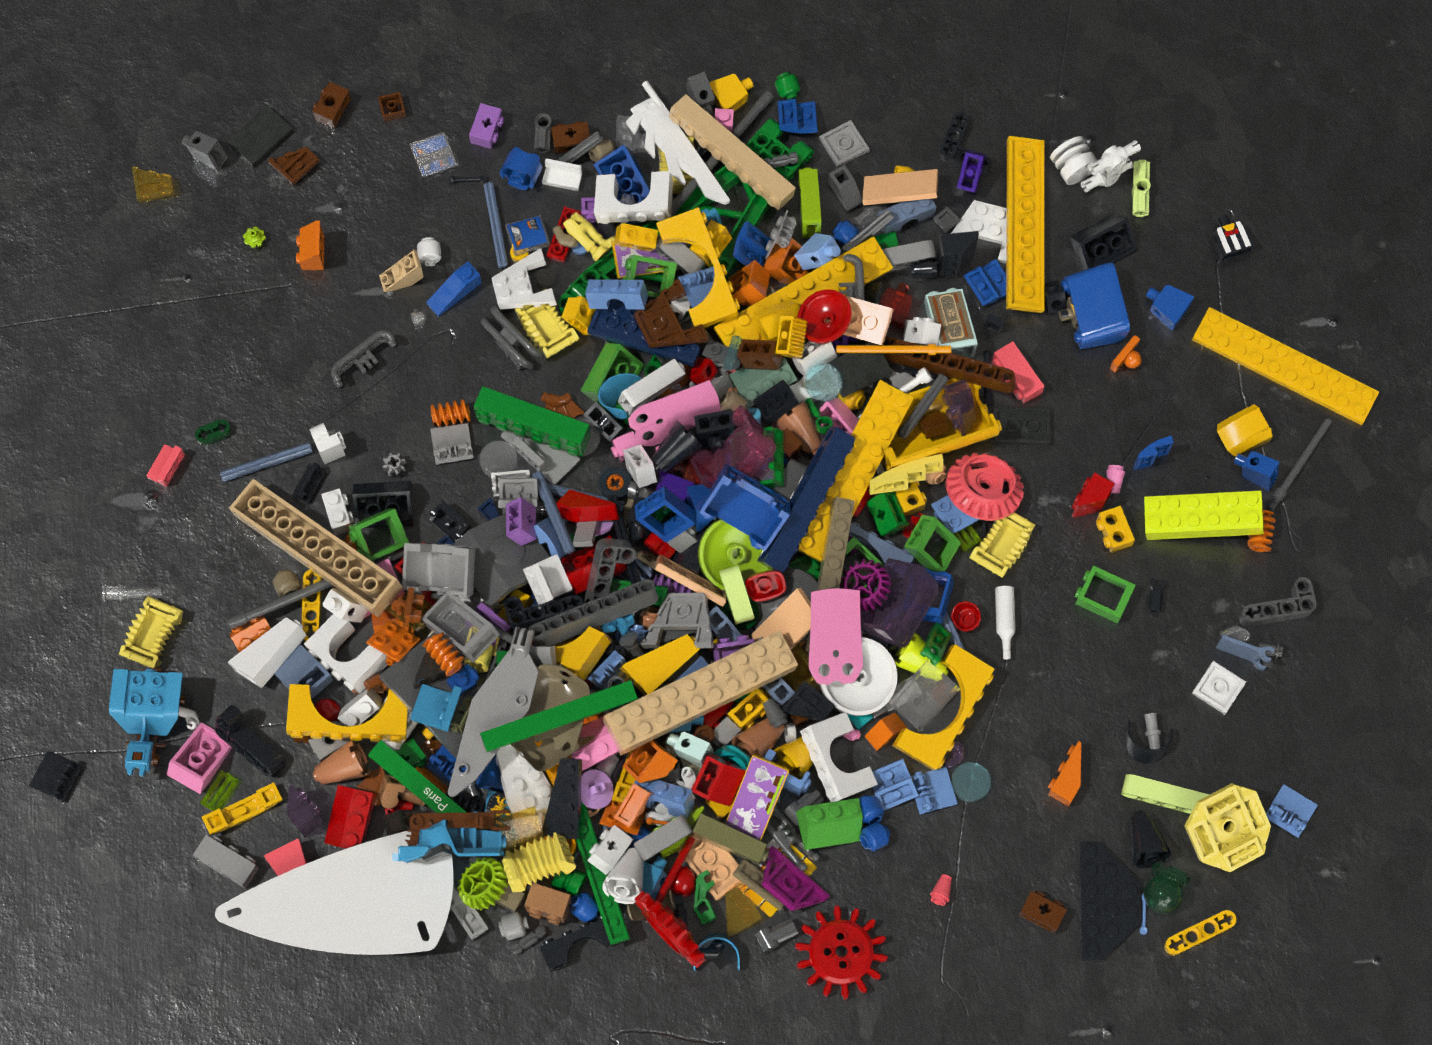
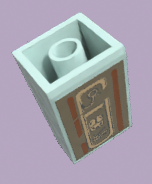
M950 288L945 292L932 291L925 295L924 304L927 317L935 319L934 323L941 324L938 346H951L952 354L974 358L978 343L963 290Z

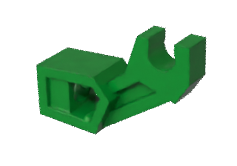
M709 870L699 874L696 879L693 909L703 925L718 918L711 901L707 900V892L716 884L714 880L709 883L705 881L706 876L710 875ZM703 902H706L705 905L708 906L709 910L701 913L699 907Z

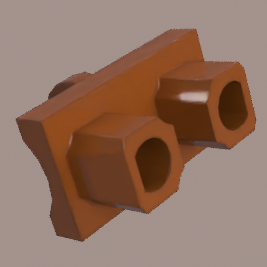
M409 587L407 601L403 597H398L397 600L392 601L391 608L396 612V615H401L405 612L403 627H409V622H421L422 610L412 609V607L423 608L424 595L415 594L414 588Z

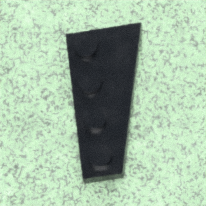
M560 759L541 836L547 837L549 835L553 837V834L556 832V834L565 836L567 839L580 838L582 759Z

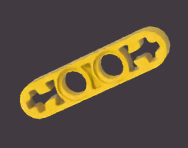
M312 570L306 571L303 575V588L311 585L310 580H308V578H311V575L317 578L313 581V584L321 581V577ZM321 591L315 593L317 594V599L314 602L307 601V597L302 599V630L306 634L310 633L309 625L312 626L313 633L321 627ZM310 611H314L317 614L316 618L312 621L306 619V615ZM306 636L304 638V641L306 642L309 639V637Z
M1225 910L1169 937L1164 944L1165 951L1170 955H1178L1231 929L1236 923V915L1230 910ZM1223 915L1231 917L1230 925L1225 922L1220 925L1222 929L1219 930L1218 922L1224 919ZM1211 923L1215 928L1214 933H1206L1204 925ZM1188 932H1194L1197 935L1195 942L1192 943L1187 940L1186 934ZM1179 936H1182L1183 943L1177 947V951L1174 948L1170 949L1171 941L1177 943L1181 940Z

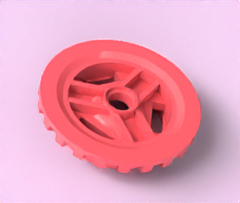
M972 453L971 456L965 455L962 459H957L951 465L946 477V490L953 504L965 514L986 521L1000 520L1012 515L1022 501L1024 485L1020 481V475L1015 473L1016 469L1013 466L1010 467L1007 461L1001 460L995 455L990 456L987 453L982 455ZM975 467H984V468H978V469H973V470L971 469V468H975ZM1004 481L1009 486L1007 494L1002 493ZM986 483L990 486V488L985 489L981 487L980 484Z

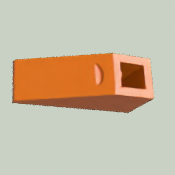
M1078 741L1076 746L1072 744L1067 753L1070 756L1067 762L1062 761L1057 770L1060 772L1058 778L1053 777L1048 786L1051 789L1048 795L1067 806L1071 804L1081 786L1080 741Z

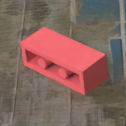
M1014 342L994 352L993 365L1011 369L1015 373L1017 386L1013 393L1018 400L1021 399L1023 404L1043 393L1045 386Z

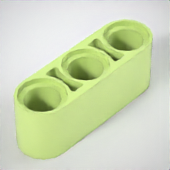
M739 566L720 570V577L735 625L753 620V611Z

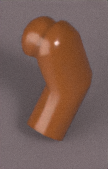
M376 674L364 682L367 690L375 686L382 687L384 691L389 690V688L380 680V674Z

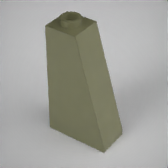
M700 813L693 829L695 838L757 865H760L761 861H766L769 851L766 850L767 844Z

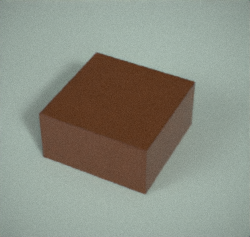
M400 92L378 97L384 122L406 117Z
M940 410L923 415L918 422L919 428L926 439L949 432L947 421Z

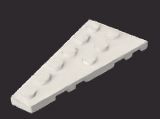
M507 745L499 749L495 759L500 769V778L507 805L511 810V820L516 830L517 843L520 844L543 828L553 788L542 771H536L511 745Z

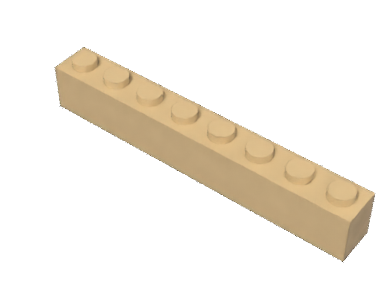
M685 94L671 107L669 114L671 121L683 128L688 136H692L697 140L701 147L710 151L715 159L724 163L729 171H733L738 175L743 183L751 186L756 194L765 198L770 206L780 210L794 196L796 187L688 95Z

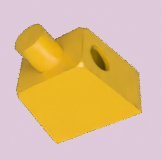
M736 74L709 82L717 107L719 109H734V112L748 101L747 90L754 87L749 77L740 81Z

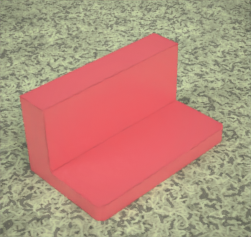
M164 445L147 473V478L167 487L185 456L182 448L178 446L172 448Z

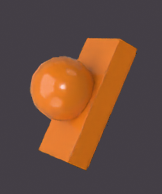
M1133 336L1112 361L1110 369L1116 373L1123 363L1131 369L1137 368L1141 364L1142 357L1138 351H1135L1140 342L1139 337Z
M633 783L614 818L632 828L639 815L645 811V804L652 793Z

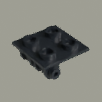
M47 751L29 787L64 802L82 766L75 764L70 759L66 760Z

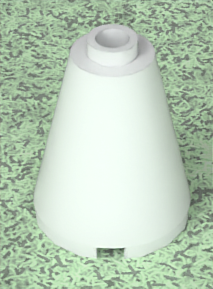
M628 848L623 853L603 882L604 893L608 897L609 894L615 897L614 901L618 903L633 904L636 902L634 898L642 892L644 861L636 848Z

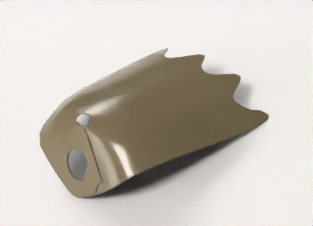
M542 664L537 667L539 674L530 709L524 717L590 695L589 686L566 668ZM560 671L567 672L571 677L562 675ZM563 679V680L567 681L568 683H567V684H563V683L561 682V680ZM584 719L534 736L535 741L538 743L550 737L554 740L555 750L560 749L566 742H569L571 752L573 753Z
M579 735L574 752L586 745L595 736L581 738ZM534 736L510 744L521 757L536 771L540 772L552 768L560 762L561 758H567L572 754L569 742H566L560 749L555 750L554 740L550 737L543 739L539 747L535 743Z

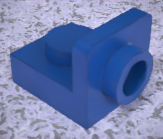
M467 663L464 665L463 670L449 677L446 683L452 691L454 685L461 687V696L477 686L479 674L474 667L471 668Z

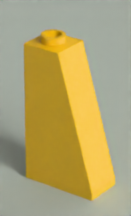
M687 634L625 663L619 669L627 674L634 686L643 696H646L658 688L700 648H696L694 645L695 638L693 636L689 637Z

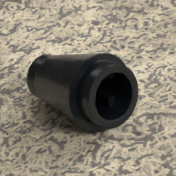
M930 260L911 265V276L925 278L938 276L937 261L933 262Z

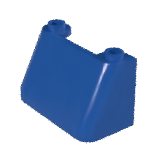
M1112 262L1104 263L1065 276L1061 281V286L1065 293L1071 296L1078 323L1077 332H1074V339L1078 343L1079 349L1122 343L1129 333L1130 324L1114 264Z
M725 464L703 501L699 513H701L704 519L709 521L711 519L715 520L718 517L747 534L751 541L750 544L755 549L766 551L790 516L791 504L779 493L735 467Z

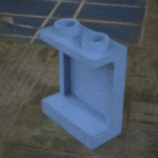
M769 749L764 758L775 763L776 752ZM807 771L802 780L788 773L783 788L800 798L801 794H806L811 786L810 772Z

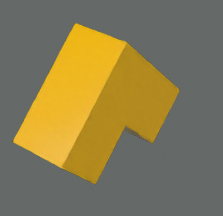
M707 799L705 800V804L720 821L729 815L733 802L729 807Z

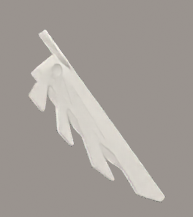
M648 81L643 82L642 86L650 98L630 109L633 115L626 121V125L636 135L641 124L646 131L645 150L654 159L655 142L664 152L668 171L676 180L686 185L681 172L682 169L695 178L706 198L724 205L730 202L729 197L679 125L671 121L669 117L670 112Z

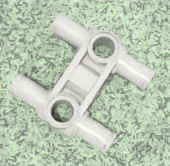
M1134 140L1124 147L1114 145L1108 148L1102 154L1100 160L1088 165L1089 171L1094 176L1081 182L1082 189L1086 187L1084 191L1088 192L1097 186L1109 187L1119 179L1121 173L1133 168V163L1128 157L1141 151L1140 144L1135 145L1138 142Z

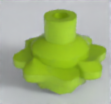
M256 226L253 229L248 228L247 232L243 235L244 243L252 248L261 246L262 242L266 239L264 230H260Z

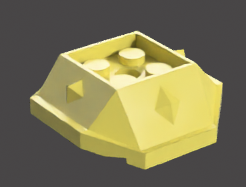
M1233 783L1197 801L1184 825L1198 859L1203 863L1228 872L1245 865L1265 853V844L1271 828L1257 792ZM1229 821L1228 826L1224 829V824Z

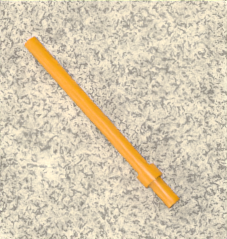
M928 344V346L836 345V353H928V355H936V353H951V346H936V344Z

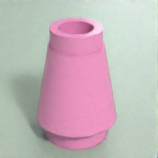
M1109 465L1108 470H1106L1107 479L1115 483L1111 493H1120L1125 475L1123 466Z

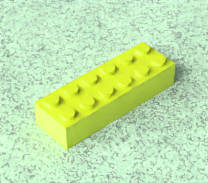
M1262 491L1144 497L1145 534L1147 540L1264 534Z

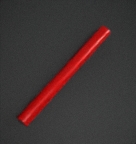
M688 836L656 896L655 902L658 901L662 904L693 846L695 838Z

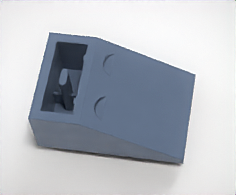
M301 644L296 647L274 673L288 690L290 684L310 685L311 700L333 681L329 672Z

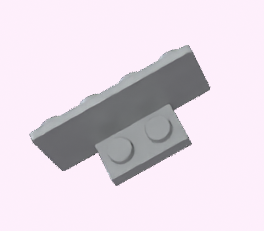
M509 430L501 434V438L537 471L542 472L545 479L551 484L556 485L580 462L578 456H571L562 449L554 450L543 442L542 444H537L529 437H518Z

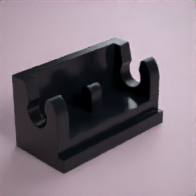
M444 500L430 513L431 517L429 520L454 543L471 529L470 524Z

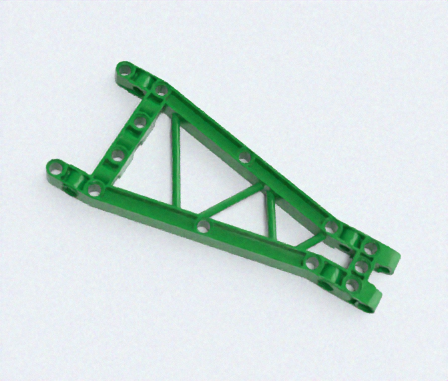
M770 118L748 141L746 146L762 159H772L775 156L772 154L773 152H779L780 155H789V153L796 152L798 162L794 163V166L773 167L774 170L790 182L811 159L815 151L802 140L789 149L779 141L784 131L780 130L778 122ZM764 141L766 144L760 145L758 142ZM726 166L713 174L724 192H727L741 181L739 176L733 171H729ZM743 182L742 184L749 199L744 212L709 207L708 205L713 200L706 198L698 186L675 214L676 216L698 207L700 211L706 208L710 211L715 208L719 216L739 219L730 234L732 237L731 241L720 254L721 257L718 258L720 265L724 264L727 267V274L724 275L726 281L738 262L733 257V252L742 226L746 221H749L757 228L770 207L765 198L754 193L752 187ZM651 220L643 227L658 230L656 223L660 221ZM613 249L588 267L559 298L558 307L561 315L564 311L562 306L567 303L568 298L577 296L586 298L585 292L589 277H594L595 280H611L613 276L617 275ZM649 274L635 276V278L662 282L663 275ZM686 311L683 319L690 315L689 311ZM653 355L652 359L645 366V377L649 375L650 371H655L662 367L656 355Z

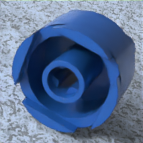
M514 147L509 152L500 170V176L503 179L506 177L509 180L508 184L517 189L527 190L528 187L533 189L543 168L540 163V157L534 153L529 154L518 147Z

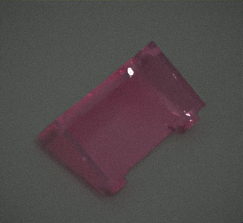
M742 405L732 414V421L737 428L724 441L722 448L717 449L714 453L708 450H701L690 459L701 484L711 489L725 464L731 465L746 475L753 477L776 451V444Z

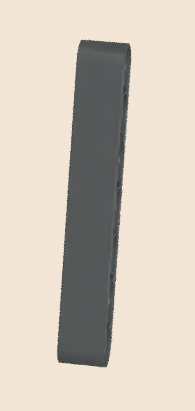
M650 579L639 581L533 624L529 627V629L535 630L532 645L552 646L584 633L589 626L596 628L655 604L658 601V594L654 582Z

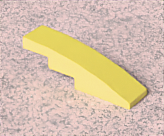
M942 454L907 462L870 480V495L908 489V483L925 480L927 473L943 471Z

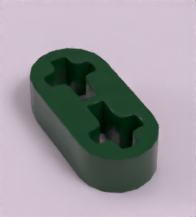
M224 419L216 420L199 427L195 432V438L199 444L209 445L228 437L231 433V426ZM223 425L225 431L221 432L219 426ZM205 432L208 434L207 439H203L201 433Z

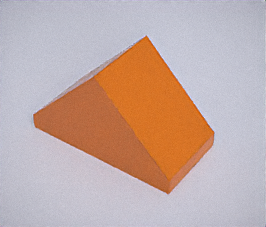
M894 712L882 718L864 737L878 751L899 735L900 731L907 728V726Z

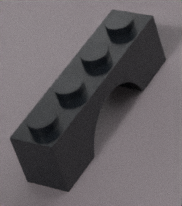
M601 916L597 918L598 921L595 923H584L579 926L577 931H566L561 934V938L556 940L551 938L542 943L543 946H540V950L550 972L567 965L572 947L582 940H595L604 947L610 946Z

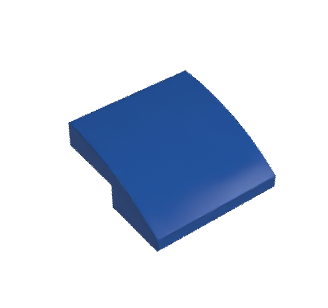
M796 99L778 101L780 130L792 133L818 132L815 101L797 104Z
M746 221L737 237L733 257L745 266L756 260L763 267L764 256L768 252L765 248L771 239L749 221Z
M996 259L964 275V278L983 307L1006 297V274Z
M1172 435L1159 439L1142 450L1134 463V471L1151 467L1157 457L1168 455L1174 443Z

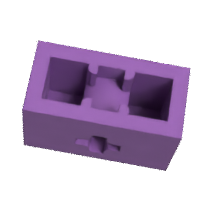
M480 103L469 134L470 143L492 148L493 143H496L498 140V129L504 123L505 117L502 115V109Z
M522 497L507 503L506 536L520 546L536 540L534 525H536V507Z

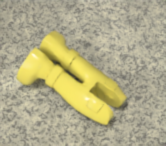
M575 212L571 215V219H567L563 223L567 232L587 252L592 254L595 262L612 250L611 242L615 240V236L603 239V236L598 233L595 227L579 213Z

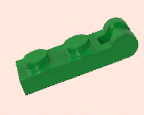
M937 622L932 627L919 654L923 657L926 656L930 663L936 666L941 660L952 634Z

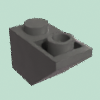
M845 165L829 173L828 183L847 212L863 203L856 182Z

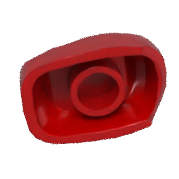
M778 570L755 573L749 576L744 583L748 597L755 602L778 597L786 591L785 577Z

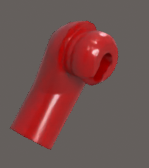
M398 799L395 807L385 808V814L393 816L402 810L412 813L415 804Z

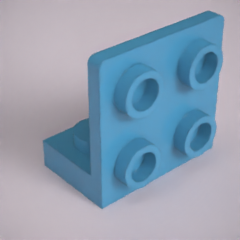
M422 684L410 719L448 732L462 688L454 685L452 692H446Z

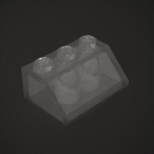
M928 659L889 701V704L922 732L961 688L939 668L931 664Z

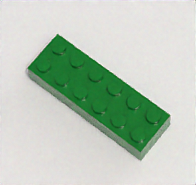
M483 386L474 404L476 418L480 423L495 425L501 431H512L514 435L524 438V436L529 437L537 444H542L543 442L554 450H565L574 457H577V455L583 457L591 438L590 427L587 423Z

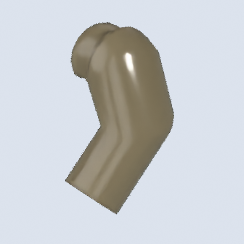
M561 226L553 228V232L560 245L569 248L577 246L578 241L573 236L565 234Z

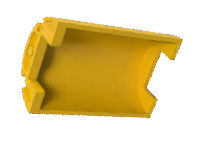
M953 378L948 380L925 414L940 410L947 421L949 432L929 439L925 438L918 423L907 439H903L898 435V431L931 386L907 393L913 397V400L889 447L884 449L885 454L881 460L887 471L907 462L944 454L998 436L999 431L1002 430L1001 423L995 419L993 414L988 413L986 404H982L979 398L981 386Z

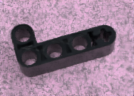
M577 595L528 608H523L521 600L515 596L508 597L504 601L506 620L511 627L510 631L513 635L515 627H520V630L522 628L528 630L535 623L583 605V599Z
M230 705L216 718V734L264 775L271 777L285 764L284 758L242 723L243 714L240 709Z

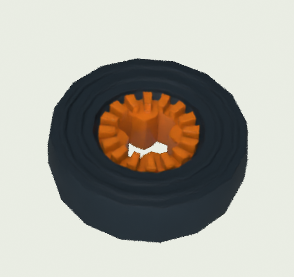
M610 467L604 470L599 477V490L604 497L616 495L618 500H622L628 496V488L632 478L624 468ZM613 480L615 482L620 481L618 488L616 486L612 487Z

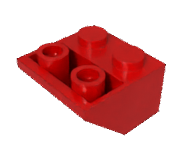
M1095 472L1092 478L1087 477L1081 492L1078 493L1074 500L1072 516L1076 518L1100 512L1107 502L1115 483Z
M711 753L707 755L691 790L707 800L730 807L746 770Z

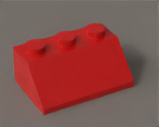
M598 541L594 542L593 546L584 547L560 559L575 594L583 593L587 590ZM616 563L613 576L621 575L623 571L627 570L626 564Z
M338 785L324 843L345 849L365 843L376 793Z

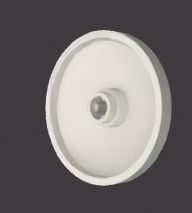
M861 637L863 667L855 682L842 684L839 681H833L830 685L820 684L824 696L836 705L835 708L837 710L854 716L868 715L880 710L889 702L897 685V669L891 654L880 643ZM834 650L833 656L838 657L839 651ZM822 664L819 673L821 676H827L830 668L827 664ZM844 664L842 668L843 673L851 675L853 672L852 664Z

